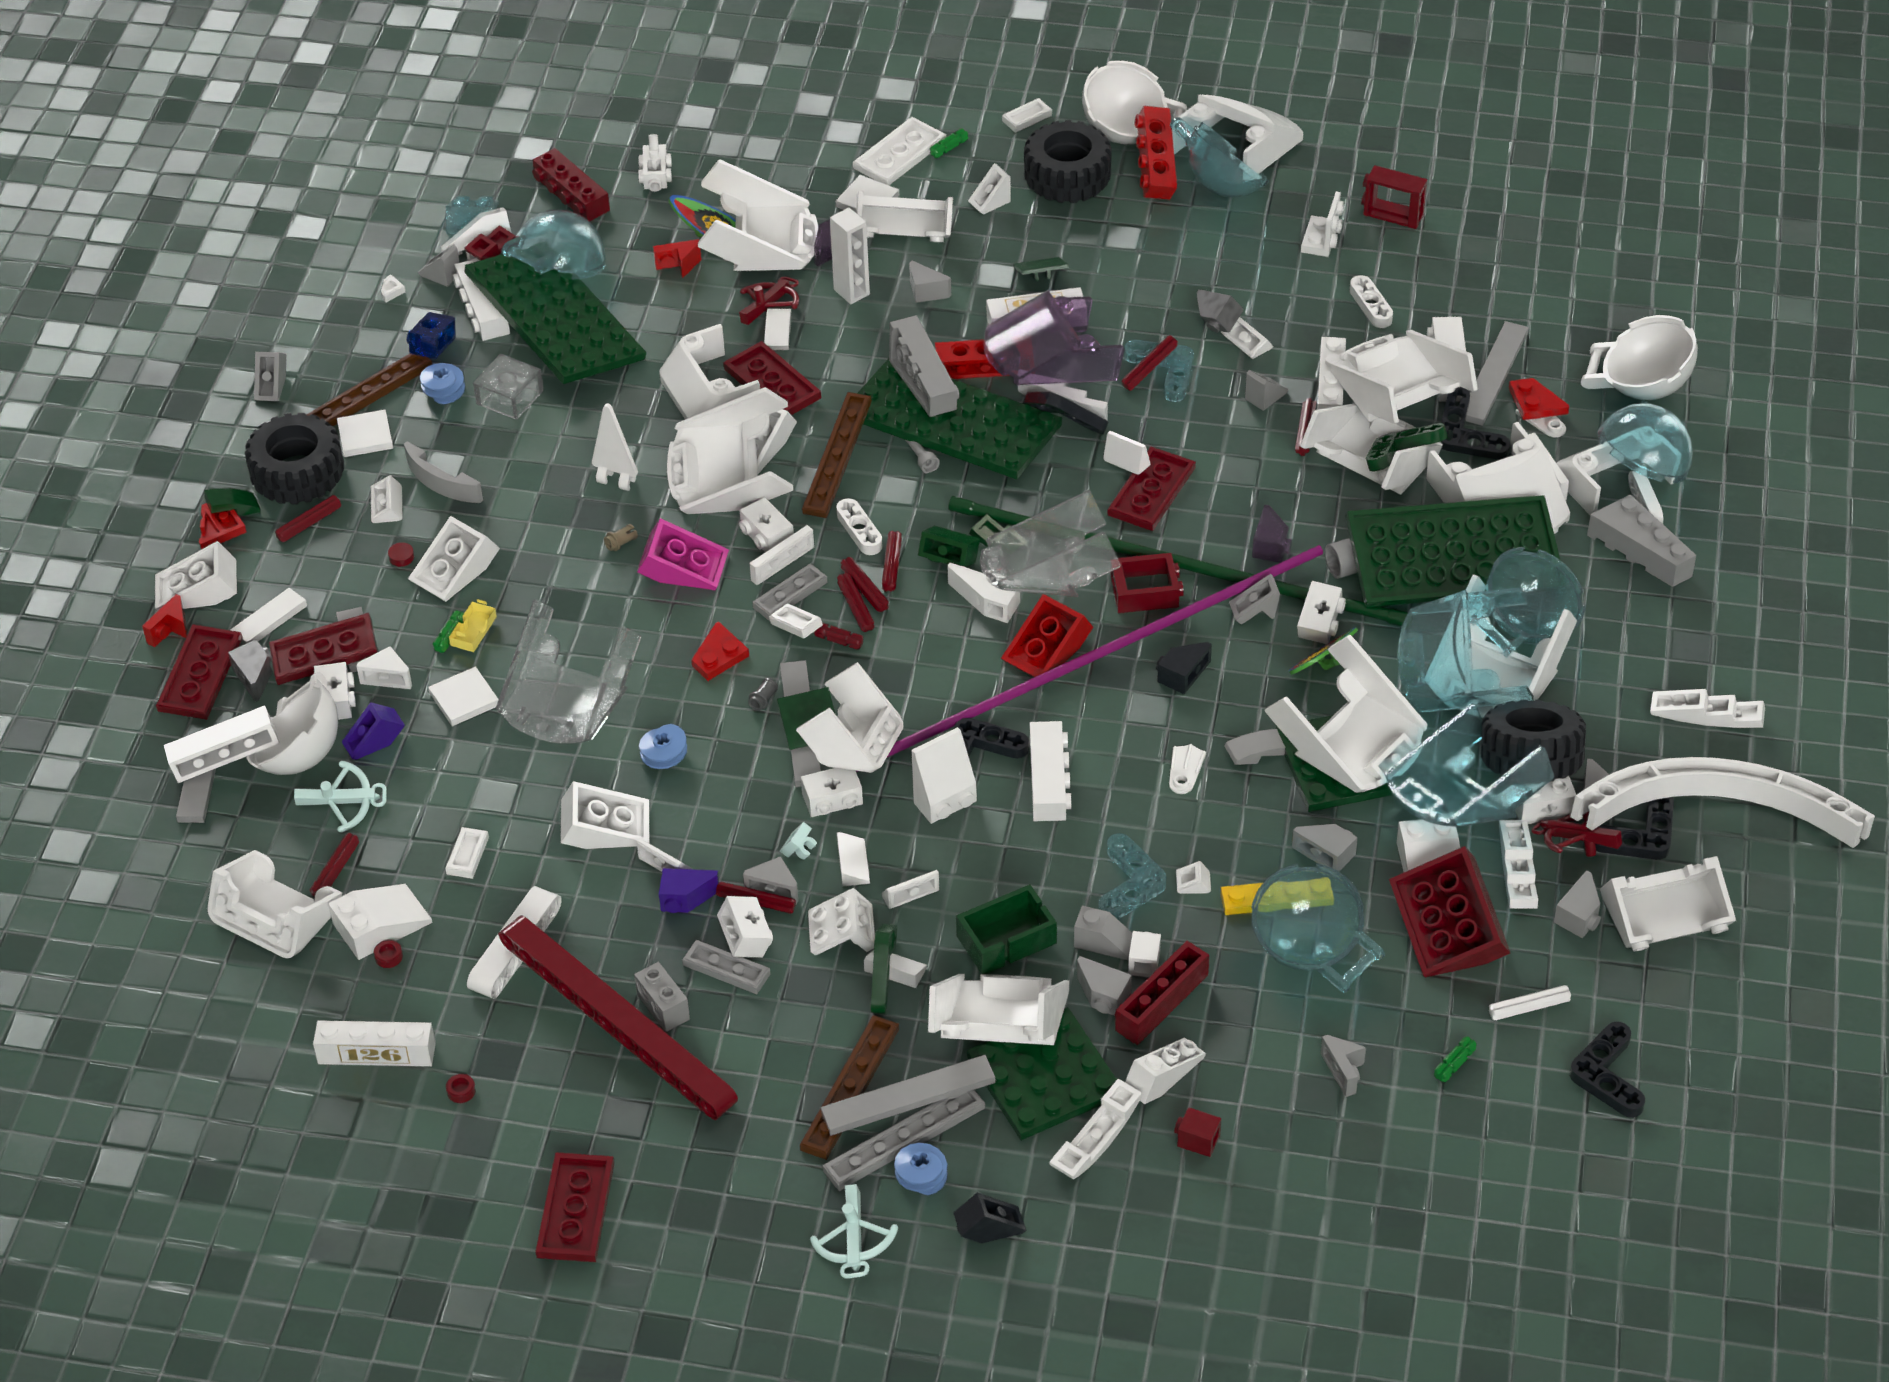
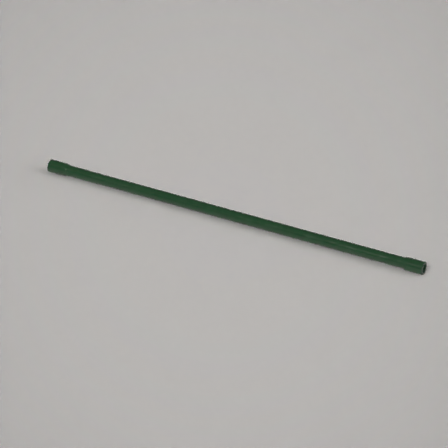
M952 496L949 501V511L982 518L987 514L997 522L1129 556L1169 553L985 506ZM1172 553L1173 562L1178 563L1180 569L1235 583L1255 575ZM1275 580L1281 595L1306 600L1309 588ZM1345 598L1344 611L1383 620L1389 624L1411 629L1415 616L1413 613L1380 606L1365 607L1364 602Z

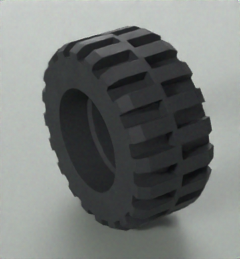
M1065 120V122H1052L1051 125L1045 124L1041 126L1040 130L1036 129L1025 143V180L1040 197L1043 195L1045 199L1050 201L1052 199L1057 200L1058 203H1064V201L1077 203V200L1085 201L1090 196L1095 197L1108 185L1111 178L1112 148L1110 147V142L1102 131L1096 130V127L1093 125H1085L1081 121L1076 123L1072 122V120Z
M288 413L284 414L283 417H273L270 422L262 423L258 427L259 430L255 429L246 443L245 458L252 485L265 498L271 501L275 499L276 502L281 504L290 502L293 505L299 504L302 501L308 503L313 498L325 496V492L327 490L330 492L336 486V483L340 481L344 471V459L337 431L330 423L324 419L320 420L318 416L312 414L306 416L305 413H298L297 415ZM292 456H307L297 461H283L284 459H287Z
M1526 699L1518 702L1509 701L1504 705H1496L1494 709L1491 708L1482 720L1480 752L1482 761L1492 772L1500 773L1505 778H1515L1517 781L1550 782L1557 778L1564 779L1568 775L1575 774L1584 763L1586 723L1575 710H1570L1568 706H1560L1551 701L1548 703L1543 702V700L1528 701Z

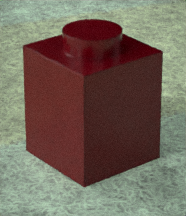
M1188 1107L1184 1118L1179 1117L1175 1125L1174 1133L1178 1134L1177 1147L1211 1157L1221 1134V1118Z

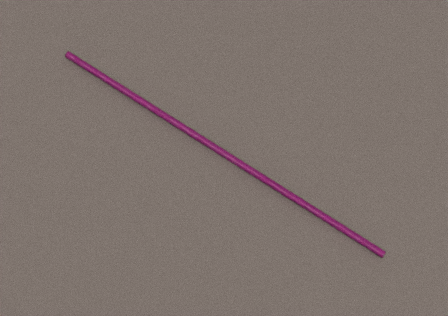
M1320 545L1315 546L895 742L887 758L954 727L963 718L978 716L1247 590L1269 574L1273 575V577L1278 576L1323 555V550Z

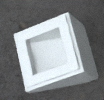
M1201 861L1176 870L1177 892L1179 894L1211 892L1210 872Z

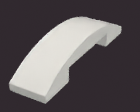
M1117 1079L1102 1097L1101 1107L1071 1143L1065 1142L1049 1162L1050 1165L1073 1180L1084 1173L1117 1137L1139 1103L1142 1092Z

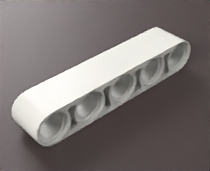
M536 886L532 887L502 929L522 915L544 932L560 909L561 896ZM498 935L476 963L467 980L468 989L493 999L498 997L522 964V961L502 944Z

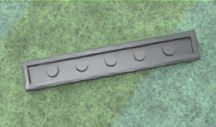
M1505 321L1476 380L1478 390L1470 392V404L1466 422L1484 425L1528 334V327Z
M806 660L780 663L784 697L810 691ZM809 746L791 750L795 787H802L801 776L821 772L820 762Z
M982 1055L821 1107V1113L831 1136L996 1083L995 1075L986 1055Z
M975 1090L934 1102L822 1165L823 1172L836 1189L841 1191L846 1185L855 1183L895 1160L896 1155L904 1147L915 1143H925L985 1109V1102Z

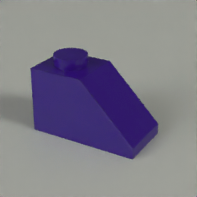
M370 702L342 740V744L351 758L357 760L390 746L405 724L394 708Z
M663 868L659 889L661 911L688 913L714 896L719 883L718 870Z

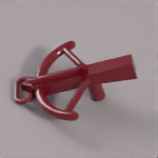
M784 276L779 278L777 283L761 282L742 288L740 293H748L755 302L739 312L741 323L749 325L764 311L767 312L769 307L791 306L792 309H797L800 299L798 293L793 288L798 286L799 281ZM763 289H769V290L764 294ZM785 293L793 298V301L776 302Z
M1589 812L1582 815V819L1584 818L1582 824L1570 823L1575 819L1571 818V814L1558 820H1541L1531 830L1536 835L1544 834L1545 845L1556 853H1562L1563 847L1580 840L1584 841L1585 855L1588 857H1593L1597 854L1595 843L1615 849L1622 845L1620 830L1599 827L1591 830L1587 828ZM1540 826L1544 828L1541 831H1537ZM1552 836L1568 838V840L1554 844Z

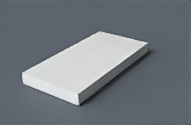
M911 117L853 161V169L878 182L891 185L927 157L931 152L930 147L947 137V135Z

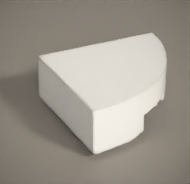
M389 275L384 279L381 294L385 302L405 293L404 285L395 277Z

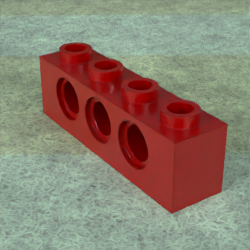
M1143 106L1140 113L1136 115L1134 122L1135 128H1138L1136 146L1140 151L1138 158V167L1141 168L1142 173L1140 187L1143 188V196L1146 198L1170 200L1177 189L1170 108Z
M1032 337L935 343V350L951 379L1018 375L1019 370L1034 373Z

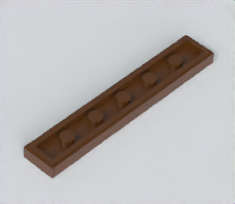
M416 349L306 414V416L311 414L318 416L320 420L324 419L331 426H335L338 424L337 418L355 414L419 376L426 367L433 365L432 360Z
M847 392L802 507L803 514L827 518L871 405V396Z
M875 1015L871 1017L821 1107L864 1094L899 1031L898 1023ZM821 1108L800 1144V1151L827 1160L842 1132L830 1136L821 1113Z

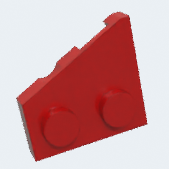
M1534 378L1509 381V391L1522 420L1569 414V404Z
M207 503L201 506V538H199L201 550L217 541L223 543L247 533L245 524L235 510L211 513Z
M718 621L693 656L692 667L709 681L749 657V649Z

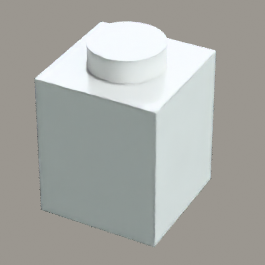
M1133 931L1129 952L1128 974L1150 977L1158 969L1161 934Z

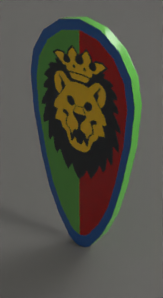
M672 195L669 198L672 209L695 231L697 237H703L715 220L735 228L736 220L715 207L681 195Z
M1357 627L1350 629L1297 663L1288 672L1291 675L1317 661L1324 670L1340 665L1328 649L1348 635L1353 636L1358 631ZM1330 653L1331 658L1325 659L1324 657Z

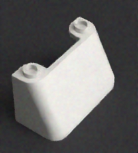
M256 850L214 870L208 901V914L211 920L217 925L284 958H291L302 951L331 918L328 903L342 897V892L325 886L320 888L316 892L315 899H312L274 880L275 867L269 857Z
M1718 857L1703 859V865L1689 864L1681 869L1635 878L1634 876L1628 879L1625 876L1617 877L1602 886L1600 891L1603 901L1625 947H1632L1633 952L1649 948L1650 943L1711 930L1712 934L1729 930L1728 925L1735 922L1736 918Z

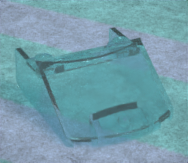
M1522 588L1467 593L1464 590L1410 609L1403 623L1398 642V670L1406 696L1418 713L1492 706L1526 699L1534 701V695L1527 686L1501 688L1499 676L1495 671L1491 669L1473 670L1470 620L1487 618L1493 614L1496 607L1528 604V598Z
M1471 703L1385 772V777L1392 795L1409 813L1433 824L1460 827L1517 818L1515 809L1554 778V774L1546 749L1542 746L1536 748L1487 789L1463 774L1475 763L1474 752L1469 748L1481 739L1482 718L1478 707Z

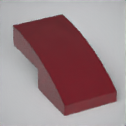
M499 225L487 237L479 234L464 249L481 261L500 255L518 241L516 235Z

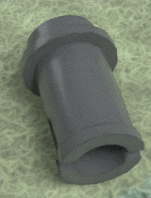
M770 678L764 679L758 689L750 693L748 703L752 709L760 711L768 706V700L778 690V685L774 680Z

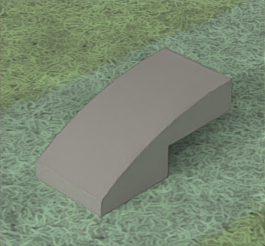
M1277 729L1245 734L1227 741L1224 745L1235 765L1258 764L1261 756L1285 755L1286 748Z

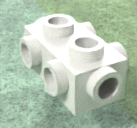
M650 134L648 135L649 145H643V155H639V169H642L638 171L639 184L644 183V189L656 192L661 190V188H667V182H672L671 168H667L672 167L671 153L667 154L666 144L658 145V135Z

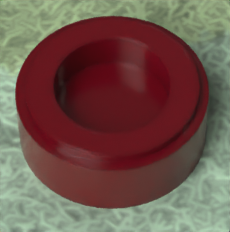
M404 542L392 545L388 550L390 563L397 567L407 566L414 560L413 547Z
M385 940L377 944L374 948L375 962L382 968L397 966L403 958L400 944L393 940Z
M466 1074L452 1076L446 1083L448 1098L455 1103H465L471 1100L476 1093L473 1078Z

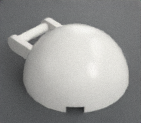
M1109 61L1107 66L1099 69L1098 67L1094 68L1087 77L1082 94L1083 109L1089 124L1095 126L1096 130L1102 131L1109 141L1120 144H1136L1138 128H1135L1134 122L1136 115L1140 113L1143 106L1170 108V113L1174 114L1173 120L1187 111V106L1184 103L1165 98L1163 89L1157 83L1158 77L1143 66L1127 61Z
M1665 315L1644 317L1628 323L1630 329L1620 334L1616 342L1594 343L1591 345V358L1587 372L1582 376L1581 385L1586 389L1615 388L1625 396L1640 400L1660 399L1676 392L1682 387L1693 372L1698 351L1694 330L1685 326L1682 319ZM1605 358L1603 373L1596 374L1600 359Z
M320 672L314 673L310 681L288 698L283 697L278 701L276 716L271 717V720L274 724L279 744L246 756L251 765L268 773L291 775L314 767L327 755L336 739L338 714L335 702L327 690V680Z

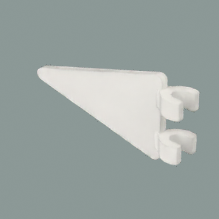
M606 403L603 407L592 459V465L598 467L596 481L606 485L608 483L607 476H612L614 472L620 473L619 489L629 491L630 481H636L638 470L614 410L610 404Z

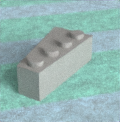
M917 315L890 322L889 361L929 417L957 410L959 390L951 380Z
M1631 494L1590 514L1587 536L1594 540L1596 538L1602 540L1608 549L1612 551L1617 549L1626 555L1628 561L1633 564H1642L1646 567L1645 571L1672 587L1693 576L1697 555Z

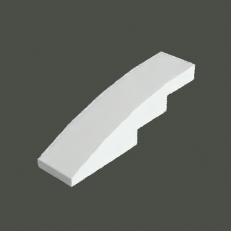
M1019 370L1018 391L1025 396L1027 392L1055 393L1108 420V402L1087 398V391L1066 387L1065 379Z
M1706 689L1653 692L1650 711L1651 715L1699 725L1763 728L1765 705L1764 701L1737 702L1735 695L1708 696Z
M1499 820L1503 871L1509 908H1538V896L1535 886L1536 874L1532 860L1533 847L1527 820Z

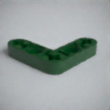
M1437 423L1379 436L1375 439L1366 456L1369 471H1380L1389 467L1396 451L1445 440L1448 437L1445 425Z
M882 924L875 934L871 1013L886 1014L890 956L896 948L897 925Z

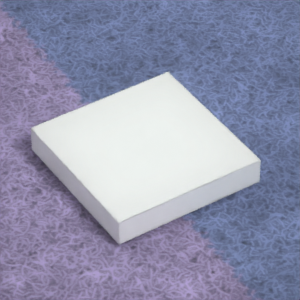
M859 175L836 200V207L843 210L850 208L856 213V199L859 191H863V195L898 198L899 189Z
M386 410L337 418L344 457L393 449Z
M476 666L428 687L430 695L451 726L500 706L499 699Z

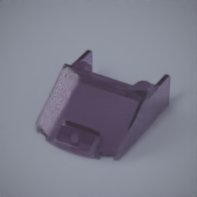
M1049 290L990 323L986 328L983 343L985 354L993 367L1003 376L1008 374L1012 376L1014 383L1017 385L1117 381L1125 349L1123 345L1100 346L1093 336L1088 334L1078 336L1076 332H1085L1087 330L1093 301L1090 296H1057L1053 298Z

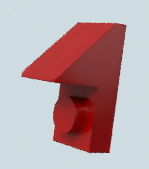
M699 239L653 246L656 270L680 267L682 278L685 277L702 260L701 248L698 247Z
M174 595L142 625L147 644L156 647L171 632L184 638L187 637L185 613L180 595Z

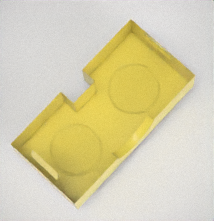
M477 599L479 603L471 602L463 615L464 623L458 622L449 636L450 646L474 652L497 617L495 608L486 606V601Z

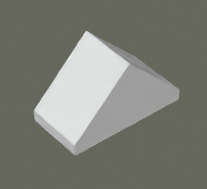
M994 163L968 201L982 214H986L1011 202L1010 176Z
M390 646L358 662L356 666L360 684L411 689L412 687L409 668Z

